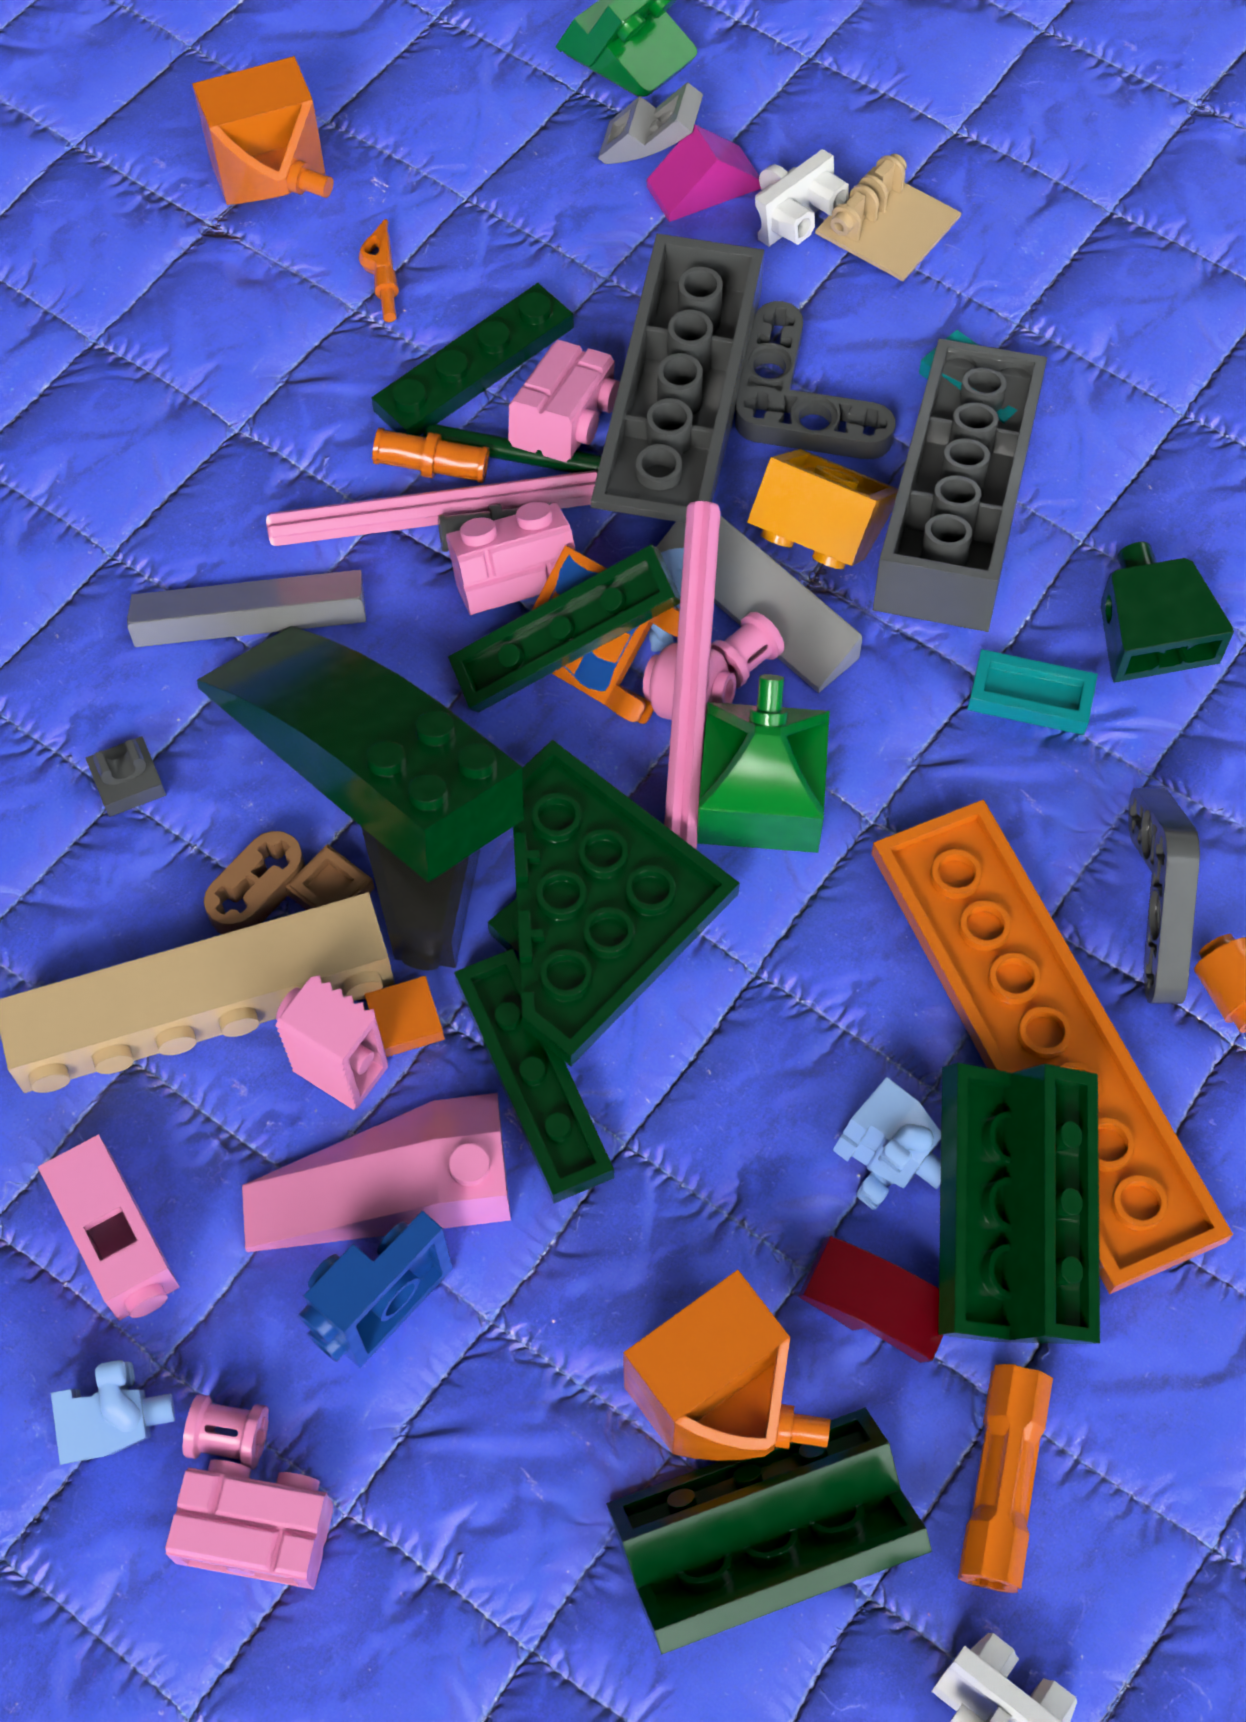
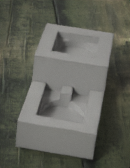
M687 82L656 108L639 96L609 121L598 159L605 164L637 160L667 149L693 132L703 94Z

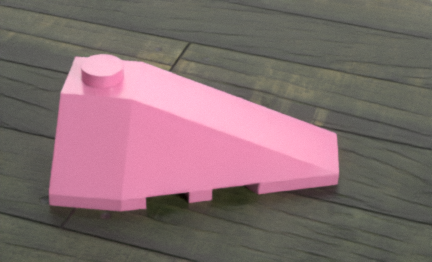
M498 1093L433 1100L243 1184L246 1251L255 1252L385 1236L395 1225L402 1221L409 1225L421 1211H424L443 1229L510 1221L511 1215Z

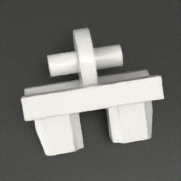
M821 149L797 168L793 167L786 171L783 167L774 164L768 166L760 173L759 183L762 191L755 195V206L762 222L761 229L758 232V240L770 247L780 238L784 237L799 245L811 236L815 228V212L820 209L832 216V211L838 204L847 203L849 200V184L834 175V155Z
M994 1633L985 1635L971 1649L964 1646L931 1691L956 1711L950 1722H1071L1077 1704L1076 1697L1056 1681L1043 1678L1031 1696L1009 1681L1007 1677L1019 1658L1015 1654V1650Z

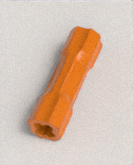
M998 1364L991 1371L983 1419L985 1433L971 1517L966 1525L958 1573L959 1580L972 1586L1007 1593H1018V1589L1022 1588L1030 1535L1027 1527L1040 1438L1046 1428L1053 1381L1051 1376L1040 1370L1028 1369L1015 1364Z

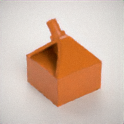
M295 56L192 83L210 162L227 205L284 196L292 192L301 195L307 191L324 198L330 196L334 180L325 174L313 99Z
M739 1270L733 1272L623 1352L624 1388L674 1455L715 1461L744 1460L764 1457L773 1451L775 1447L789 1449L790 1442L826 1448L828 1445L831 1419L794 1413L793 1405L781 1404L790 1336Z

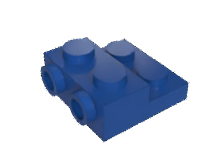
M421 1211L409 1225L402 1221L385 1235L377 1248L379 1256L374 1262L352 1244L341 1257L333 1254L325 1259L311 1275L308 1281L310 1289L303 1295L308 1305L298 1314V1317L310 1329L307 1333L309 1338L333 1361L337 1362L343 1355H346L356 1366L361 1368L453 1270L443 1228L424 1211Z

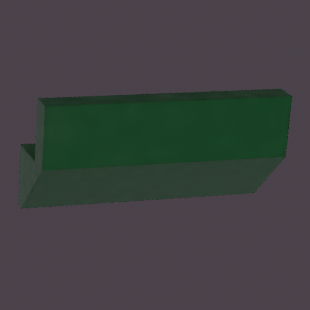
M958 1062L942 1067L938 1335L990 1342L1100 1344L1098 1074L1049 1064H1041L1013 1073Z
M866 1407L830 1421L827 1448L790 1442L789 1449L775 1447L773 1451L764 1457L719 1461L606 1503L643 1612L661 1655L932 1552L927 1529L900 1488L890 1443Z

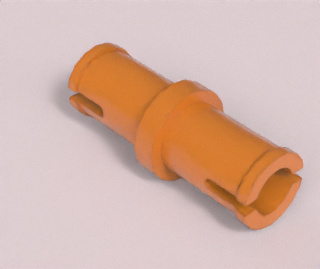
M379 427L374 439L372 460L373 464H385L421 471V476L433 479L435 474H441L484 483L490 451L489 447L485 446L477 447L441 440V435L429 432L427 437L388 431L385 428Z

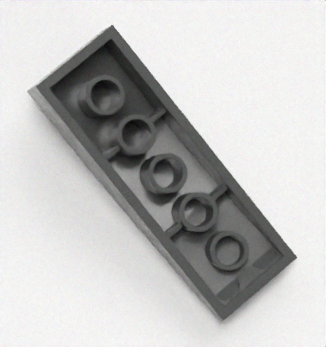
M656 234L591 498V508L686 523L687 506L690 502H712L734 419L736 399L754 317L759 306L762 289L764 249Z
M945 339L938 340L879 560L873 603L874 611L989 632L1047 357ZM942 373L961 382V390L945 379ZM1008 405L1017 409L1018 411L1004 424L999 420L996 413Z

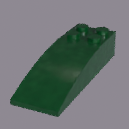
M290 626L197 679L199 690L428 883L524 820L522 766L439 701L399 674L367 656L326 637Z

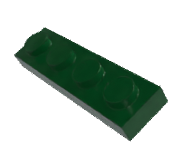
M536 283L372 396L373 411L395 432L420 436L424 433L426 427L439 423L573 329V313L544 287Z
M651 544L448 656L468 707L476 712H481L680 604V595L660 550Z
M510 949L455 971L456 984L553 1203L614 1179V1168L565 1061L523 1028L520 963L514 950Z

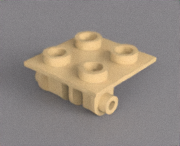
M894 153L890 156H882L877 161L876 167L874 166L850 191L847 203L838 204L833 209L832 216L829 215L816 229L815 234L904 282L957 222L962 213L905 183L906 161L902 156Z

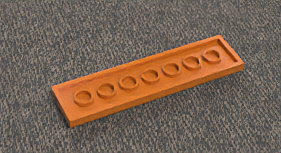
M984 799L873 842L871 854L986 1067L1013 1073L1041 1064H1049L1098 1074L1099 1276L1108 1293L1112 1294L1227 1243L1233 1236L1231 1229Z

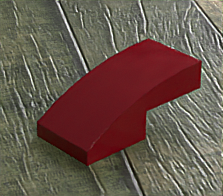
M832 1236L825 1238L798 1297L853 1331L865 1328L920 1363L933 1361L944 1336L938 1335L939 1288L857 1246Z

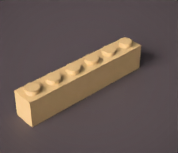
M367 892L1 998L0 1035L8 1071L23 1093L30 1091L47 1093L65 1087L71 1079L91 1073L112 1074L129 1068L135 1060L159 1053L162 1055H177L187 1052L195 1047L197 1042L220 1035L227 1037L242 1036L254 1031L259 1024L276 1019L278 1008L286 995L296 987L302 989L309 978L320 975L322 984L331 982L333 990L342 989L344 997L352 995L353 1000L366 999V993L395 984L370 894Z

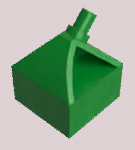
M773 674L759 676L757 705L707 702L697 844L818 853L824 820L830 711L782 707L784 677Z

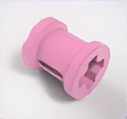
M750 612L741 619V628L725 641L715 640L711 644V649L721 652L727 662L728 673L735 675L736 688L742 687L747 682L750 676L749 673L765 659L774 660L784 652L783 638L778 629L768 618L758 612Z
M196 1395L185 1424L182 1446L183 1455L186 1458L197 1459L201 1453L238 1459L242 1465L254 1470L258 1465L266 1441L268 1407L256 1404L251 1410L213 1404L209 1395ZM215 1427L237 1430L238 1435L235 1437L216 1433Z

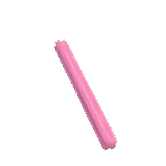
M593 470L271 512L267 515L266 519L267 533L271 545L282 546L438 525V515L444 514V516L483 512L488 511L489 505L501 504L502 509L520 508L531 502L557 503L560 509L591 505L598 472Z
M708 501L690 502L686 512L664 825L696 850L721 513L718 504Z

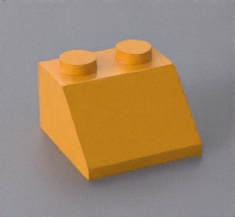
M798 449L770 458L747 523L762 528L760 536L771 543L791 548L795 542L814 550L812 558L819 563L836 569H844L846 564L853 566L865 560L893 511L898 489L810 452Z

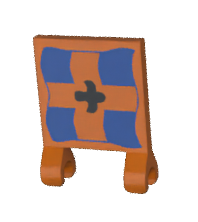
M565 545L532 610L607 568ZM675 606L554 671L552 674L601 702L622 718L630 722L646 724L654 712L651 701H647L641 695L620 684L652 624L678 637L680 609Z

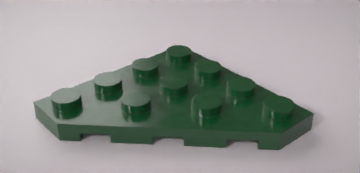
M552 739L522 767L524 820L513 826L523 1028L568 1065L572 1066L738 896L740 883Z

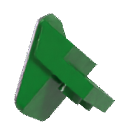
M598 0L574 18L555 46L559 52L563 51L569 58L637 97H645L652 94L690 64L697 55L696 46L666 12L676 0Z

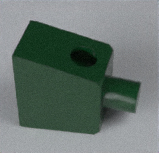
M1147 542L1132 543L1120 550L1117 559L1121 569H1117L1109 575L1101 599L1103 626L1113 682L1220 664L1234 630L1193 561L1180 558L1157 562L1151 545Z

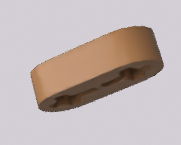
M270 831L261 834L210 884L205 892L204 906L211 925L218 933L226 934L262 923L288 896L285 886L306 866L300 845L292 835L282 831ZM285 855L288 866L282 869L279 866L273 865L267 870L264 860L268 856L278 860ZM243 898L246 909L243 912L239 913L237 910L231 909L225 913L222 905L224 901L230 899L237 903Z

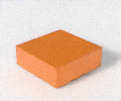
M426 976L365 994L369 1010L374 1009L386 1057L445 1040Z

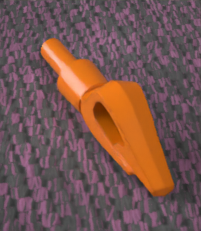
M384 219L361 246L358 259L364 270L374 275L375 295L381 299L383 320L385 322H393L396 320L394 298L398 295L399 289L395 270L393 269L388 233L389 222L387 219ZM378 247L379 252L376 255L370 254L374 248Z

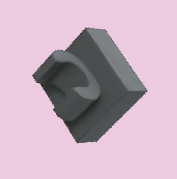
M143 736L86 757L109 817L166 796Z

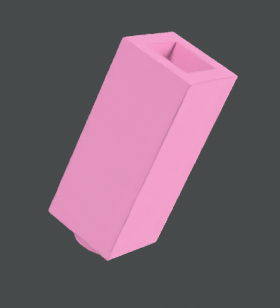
M99 1134L38 1166L104 1302L119 1321L129 1315L132 1318H138L160 1308L167 1301V1294L180 1288L113 1156Z

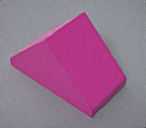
M696 124L694 125L693 132L679 141L647 178V188L669 222L761 189L759 174L741 147Z

